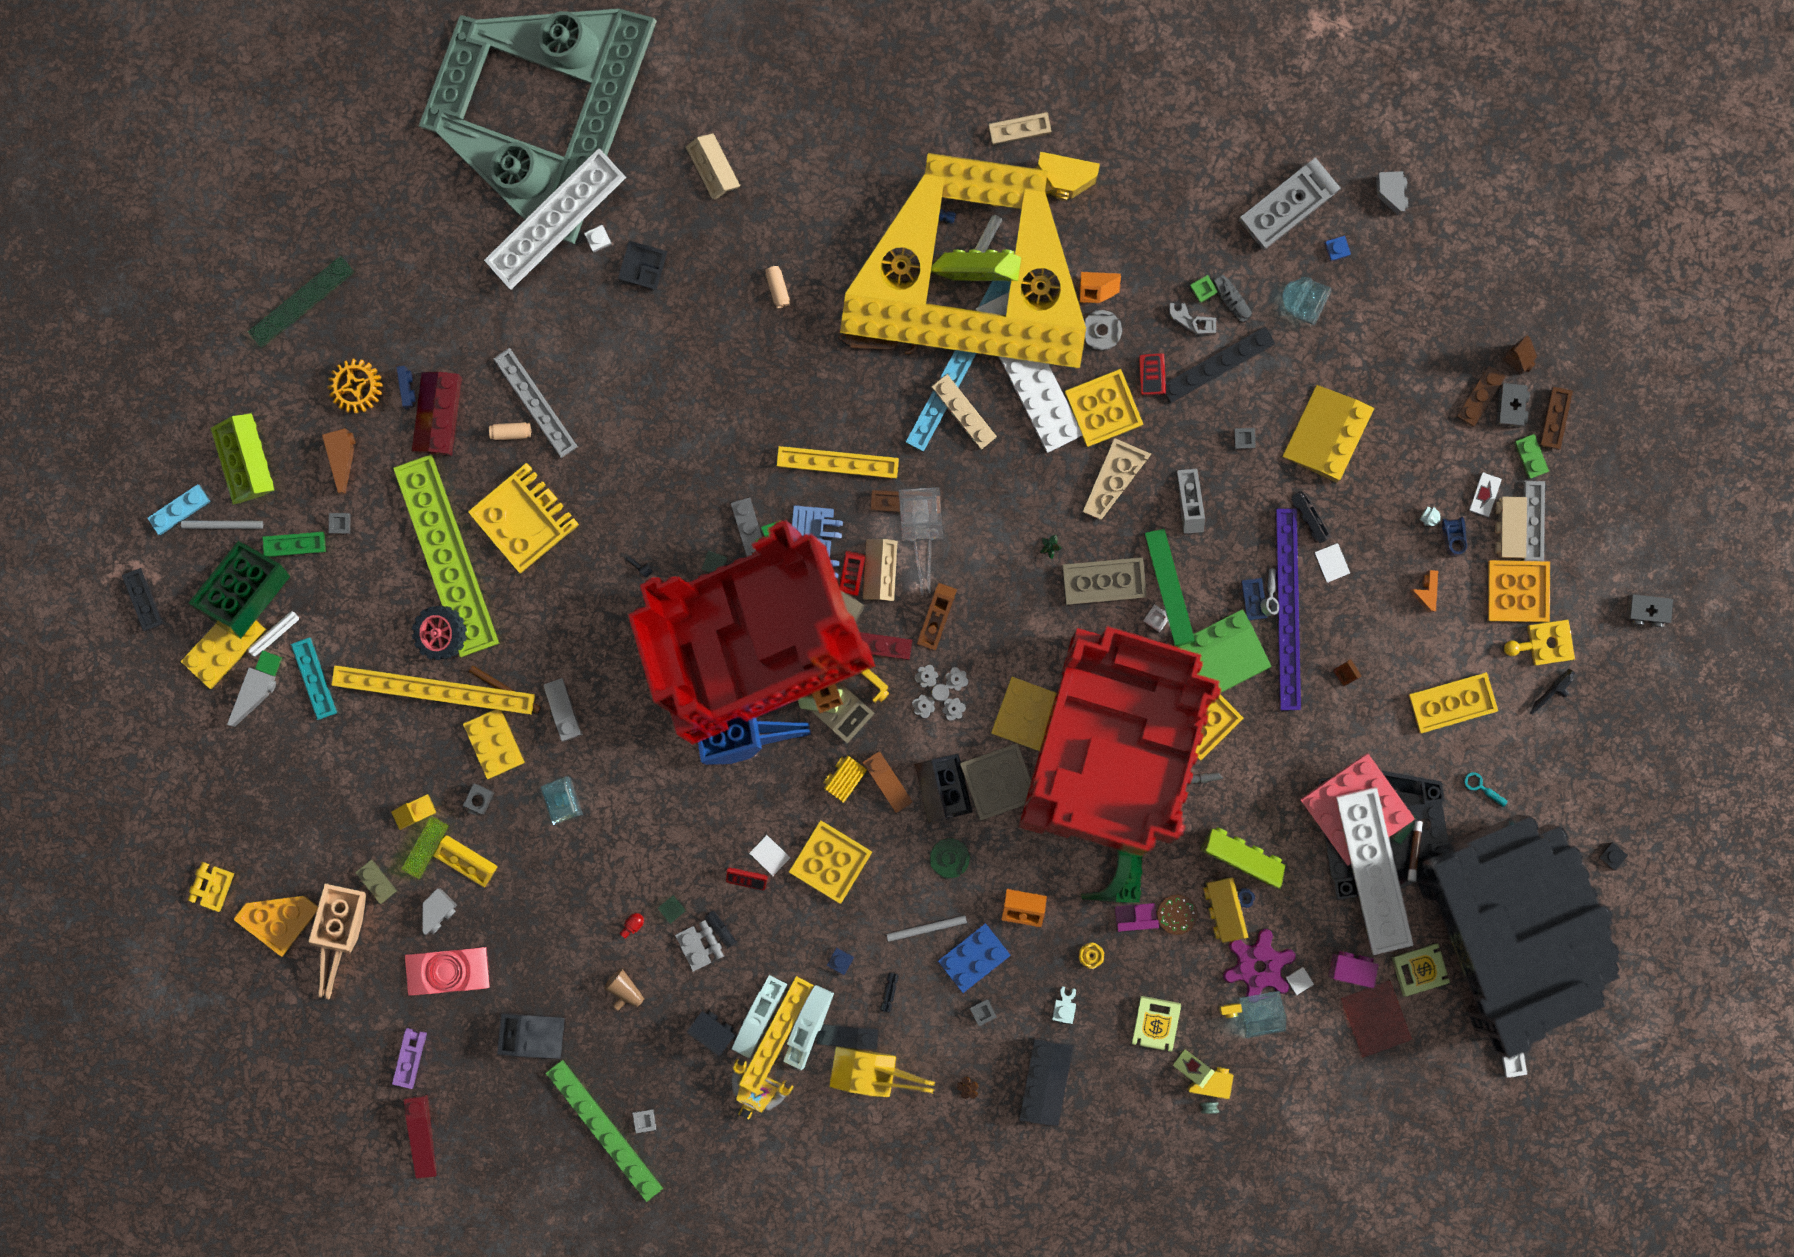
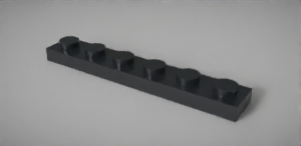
M1266 326L1166 382L1165 395L1169 402H1175L1274 346L1275 342Z

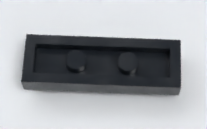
M143 568L123 574V580L143 631L146 632L164 625Z

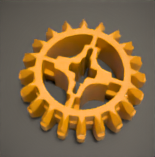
M352 359L350 365L346 360L344 361V368L340 364L337 365V368L340 370L338 373L334 370L331 372L335 375V378L329 377L328 380L333 385H328L327 388L334 391L329 396L331 398L336 397L333 403L335 405L340 403L339 409L341 410L346 407V412L350 413L353 408L354 413L358 414L360 407L363 412H366L365 405L373 408V404L370 402L372 400L378 402L379 400L375 395H382V392L377 390V388L383 387L382 383L377 382L381 379V376L375 375L377 369H371L372 365L370 363L364 366V361L360 360L357 365V361ZM353 371H362L369 378L357 379ZM347 374V383L340 388V383ZM354 382L358 384L356 391L352 389ZM371 384L370 391L364 398L363 390ZM342 394H354L357 402L346 401Z

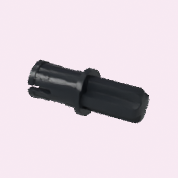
M714 910L705 916L716 932L714 934L719 936L727 949L738 942L728 930V925L723 923Z

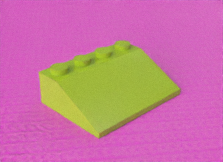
M1216 827L1215 830L1210 828L1200 851L1272 887H1281L1285 865L1281 863L1282 859L1272 854L1270 857L1264 855V850L1253 845L1250 848L1244 845L1246 841L1237 836L1234 839L1226 836L1228 832L1219 827Z

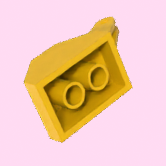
M1040 152L1038 165L1033 169L1048 171L1045 187L1046 194L1051 193V195L1056 196V199L1067 201V199L1074 198L1095 184L1100 164Z
M836 1046L829 1087L869 1096L890 1097L891 1087L933 1092V1089L927 1087L892 1083L893 1075L927 1085H934L935 1082L896 1069L895 1055Z

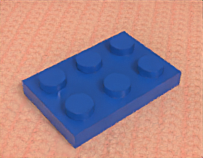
M985 923L939 959L938 962L964 993L1011 955Z

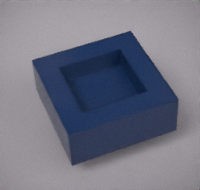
M836 948L827 966L845 975L854 957Z

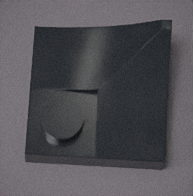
M629 241L618 279L657 290L668 251Z

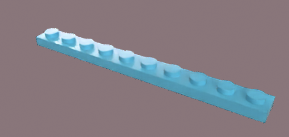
M992 281L979 307L1010 292L1011 281ZM955 350L940 378L948 374L956 386L959 387L977 353ZM934 391L906 441L907 444L922 452L927 447L947 409Z

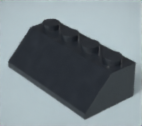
M1033 1038L1019 1120L1059 1126L1074 1045Z

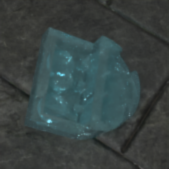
M1301 277V279L1287 284L1282 298L1286 309L1293 317L1315 325L1332 289L1313 281L1310 277Z

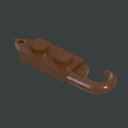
M845 333L838 336V339L851 346V349L892 350L899 342ZM913 344L910 350L905 351V354L914 353L918 349L919 344Z

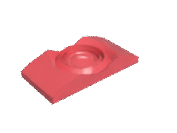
M486 947L405 955L408 996L490 988Z

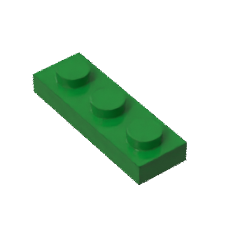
M325 532L264 536V555L276 557L325 553Z

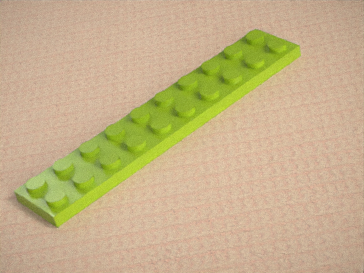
M431 454L393 468L441 604L444 607L448 606L452 610H456L465 621L463 624L467 628V632H465L467 638L463 643L464 647L462 650H459L460 657L500 644L433 455Z

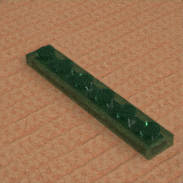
M339 256L250 329L248 333L263 348L351 276L354 270L342 256Z

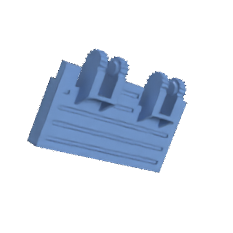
M794 506L792 526L801 533V536L805 534L814 535L826 546L829 557L831 541L822 540V538H841L842 534L839 532H823L824 525L843 526V521L824 519V517L833 518L834 509ZM831 560L833 567L839 566V561Z

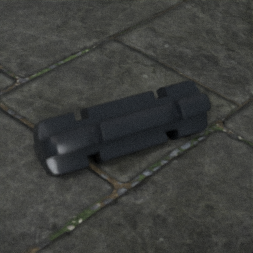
M888 973V983H886L883 995L884 1001L881 1003L880 1008L883 1012H891V1002L894 1000L896 983L899 975L896 973Z

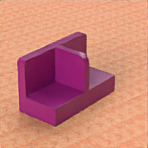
M1154 903L1115 907L1118 932L1159 928L1156 905Z

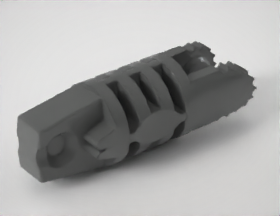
M1224 275L1219 276L1212 282L1218 291V295L1222 298L1230 312L1238 318L1239 322H1246L1252 316V313L1245 303L1246 301L1236 290V287Z

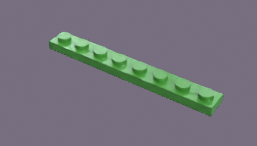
M562 1060L546 1073L645 1201L647 1202L660 1192L663 1187L566 1063Z

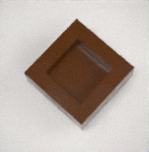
M1351 659L1333 669L1343 687L1362 676Z

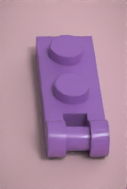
M406 1028L393 1085L413 1089L427 1036L426 1032L420 1031V1033L413 1032V1029ZM410 1040L417 1041L416 1047L409 1045Z

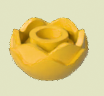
M1088 943L1080 949L1079 960L1082 965L1089 969L1096 968L1103 963L1104 951L1099 945Z

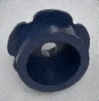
M1242 888L1241 891H1237L1240 907H1251L1255 900L1254 893L1250 892L1248 888Z

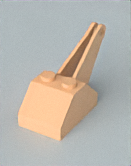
M328 884L324 886L309 939L310 945L321 947L320 998H323L325 992L330 949L335 950L336 953L327 985L326 999L331 997L342 952L351 953L358 940L364 915L365 892Z

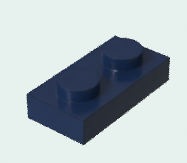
M405 366L396 367L402 406L405 409L414 408L413 402H416L414 390H411L410 383L413 382L411 370L408 371Z
M1262 578L1241 581L1245 613L1248 620L1268 618L1261 610V601L1265 599Z

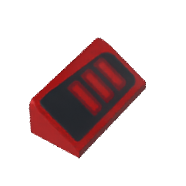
M1164 354L1140 355L1141 394L1146 396L1166 394Z
M730 867L727 869V883L763 891L766 889L767 875Z

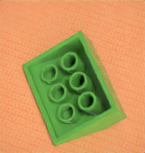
M1243 609L1193 634L1195 643L1178 646V648L1201 654L1200 661L1203 662V665L1198 675L1220 681L1219 688H1221V693L1271 668V664Z

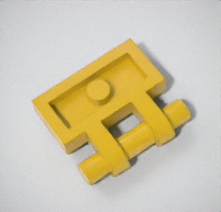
M201 862L200 868L195 873L196 879L194 884L190 886L188 901L195 903L197 897L200 896L202 897L201 906L220 912L234 873L216 866L213 867L212 873H208L209 864ZM204 878L209 880L205 891L200 889Z

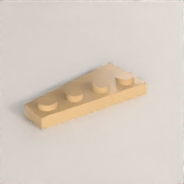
M1114 438L1083 513L1102 520L1151 454Z

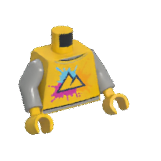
M738 1059L735 1060L731 1081L733 1094L737 1096L736 1100L743 1104L739 1111L740 1116L750 1119L754 1109L761 1113L763 1110H771L779 1105L793 1089V1086L790 1088L784 1086L785 1080L779 1083L766 1077L756 1095L739 1086L748 1067H746V1061L741 1066L737 1063Z

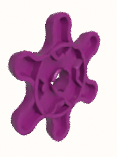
M1268 929L1259 931L1257 942L1253 945H1246L1240 939L1230 941L1229 949L1237 955L1238 962L1234 967L1228 968L1223 972V979L1227 983L1245 982L1247 985L1246 999L1252 1004L1260 1001L1261 992L1266 987L1274 988L1279 994L1287 993L1290 988L1288 981L1281 976V969L1284 965L1293 963L1296 955L1290 949H1285L1281 952L1275 951L1271 946L1273 934ZM1259 960L1265 963V969L1262 972H1257L1254 969L1255 962Z

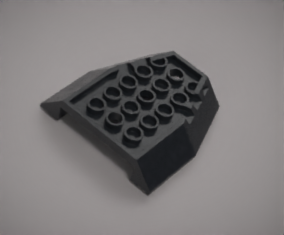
M1381 771L1415 818V820L1389 837L1399 886L1402 889L1414 883L1408 881L1414 821L1426 818L1430 822L1429 828L1421 832L1416 879L1426 875L1422 862L1433 858L1431 851L1451 843V841H1448L1442 801H1445L1442 781ZM1331 777L1318 779V786ZM1323 832L1330 879L1336 899L1359 897L1352 865L1346 864Z

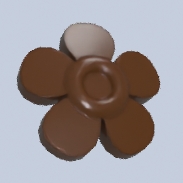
M969 1077L962 1078V1082L957 1084V1089L963 1091L961 1092L962 1098L968 1099L970 1097L975 1099L978 1096V1093L975 1091L978 1089V1084L975 1081L971 1082Z

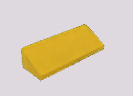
M447 835L442 839L433 855L484 888L497 869V865Z

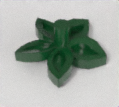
M1057 535L1051 536L1050 539L1042 538V543L1045 547L1042 548L1040 553H1048L1050 559L1054 557V550L1059 551L1061 549V546L1057 544Z

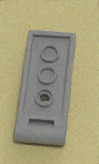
M1315 157L1239 218V222L1264 251L1341 188ZM1295 195H1300L1301 200H1297Z

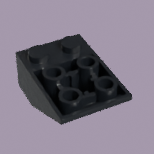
M512 1012L501 1013L497 1054L561 1059L565 1018Z

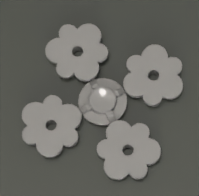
M927 665L925 668L919 667V673L915 675V680L922 687L928 685L933 688L931 690L932 697L926 698L925 695H920L919 699L913 700L914 713L927 718L930 712L935 711L933 706L934 700L938 702L945 701V707L942 709V712L946 714L947 719L950 721L955 718L960 719L962 712L966 709L965 705L960 703L958 698L953 700L947 698L949 696V689L954 688L959 691L961 687H965L968 684V679L965 677L966 672L960 671L957 667L952 668L950 673L946 674L947 682L944 685L936 684L938 673L934 671L932 665Z

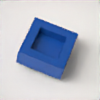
M1345 236L1325 242L1331 262L1351 255Z

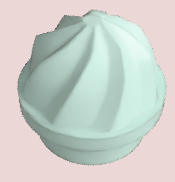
M1427 506L1420 521L1424 522L1423 525L1435 526L1440 522V513L1436 508Z

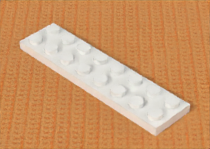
M598 148L484 261L507 287L512 289L593 211L626 176Z
M1009 292L975 310L1006 315ZM999 356L1046 453L1082 436L1079 425L1048 363Z
M1372 787L1336 796L1372 954L1376 955L1413 946L1377 788Z

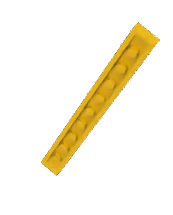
M334 666L332 686L524 714H532L535 694L342 666Z

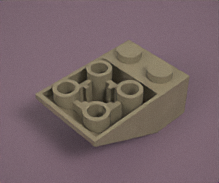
M838 682L836 687L837 689H842L841 700L843 705L838 706L837 712L819 713V711H811L848 744L875 713Z

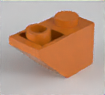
M1081 272L1079 286L1080 302L1101 303L1119 293L1121 274Z

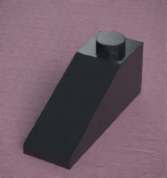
M823 1024L821 1030L817 1032L816 1044L877 1050L879 1028Z

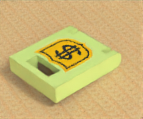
M1438 943L1391 957L1403 996L1413 995L1450 983L1449 978L1442 980V977L1448 974L1441 951L1435 953L1433 949L1439 948ZM1408 964L1413 983L1406 984L1401 968L1402 965Z
M1140 996L1132 1044L1136 1045L1137 1038H1141L1140 1046L1164 1050L1165 1044L1168 1043V1051L1172 1052L1181 1003ZM1150 1003L1169 1007L1168 1014L1149 1011Z

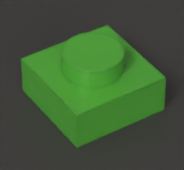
M1208 275L1190 285L1199 303L1218 293Z

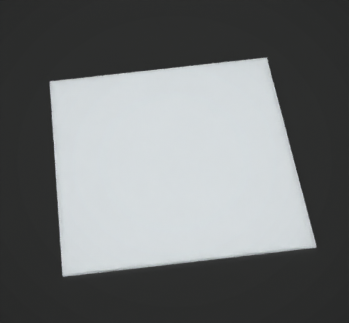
M1338 543L1315 552L1327 582L1350 574Z
M767 835L750 852L772 876L790 859Z

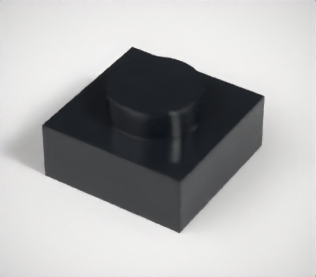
M1611 842L1598 858L1613 871H1616L1628 855Z

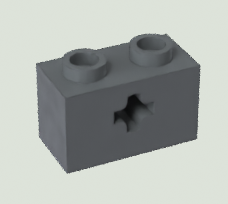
M1503 383L1499 386L1496 426L1520 428L1524 426V423H1527L1528 411H1525V407L1530 398L1527 385ZM1513 401H1514V405L1517 406V408L1514 409V410H1513V406H1510V404H1511Z
M1629 595L1626 620H1632V624L1644 625V622H1650L1654 627H1664V624L1671 623L1673 599ZM1649 608V610L1653 611V614L1649 615L1646 609Z

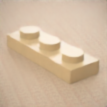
M1048 112L989 124L992 145L1046 135L1052 132Z

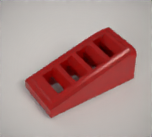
M845 551L839 584L840 591L843 593L858 596L865 554ZM848 559L860 560V564L848 562ZM847 567L858 568V572L846 569ZM845 575L855 576L857 580L845 578ZM844 583L854 584L856 586L855 588H851L843 585Z

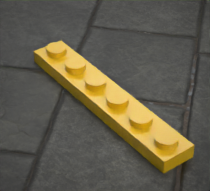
M779 446L777 467L892 479H897L899 458Z
M796 976L739 1084L740 1087L756 1095L758 1094L814 985Z

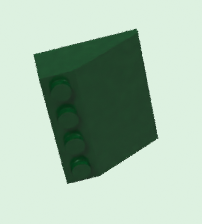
M238 541L188 604L227 632L241 639L287 582L290 575L278 562Z

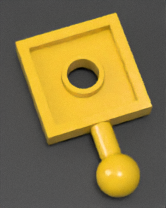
M1569 620L1529 625L1527 627L1530 642L1518 643L1511 640L1504 645V652L1508 656H1516L1520 651L1531 650L1534 666L1575 660ZM1549 637L1554 638L1556 641L1554 648H1549L1546 644Z

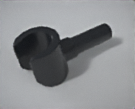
M630 556L626 558L630 564L638 569L642 576L648 577L653 573L647 563L641 567Z

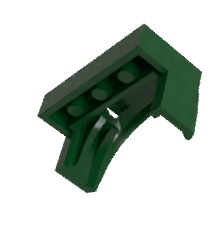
M1117 849V868L1111 883L1100 892L1081 893V898L1083 900L1140 903L1142 856Z

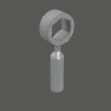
M1269 569L1267 586L1269 598L1261 601V610L1266 616L1275 615L1279 612L1278 601L1273 597L1276 586V569Z

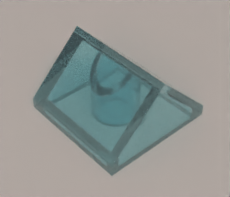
M570 776L541 786L553 825L583 815Z
M1279 991L1239 998L1246 1038L1286 1031V1014Z

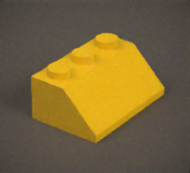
M1226 877L1206 882L1203 892L1205 899H1209L1211 904L1208 911L1211 920H1215L1216 927H1213L1215 938L1220 939L1222 943L1248 938L1233 878Z

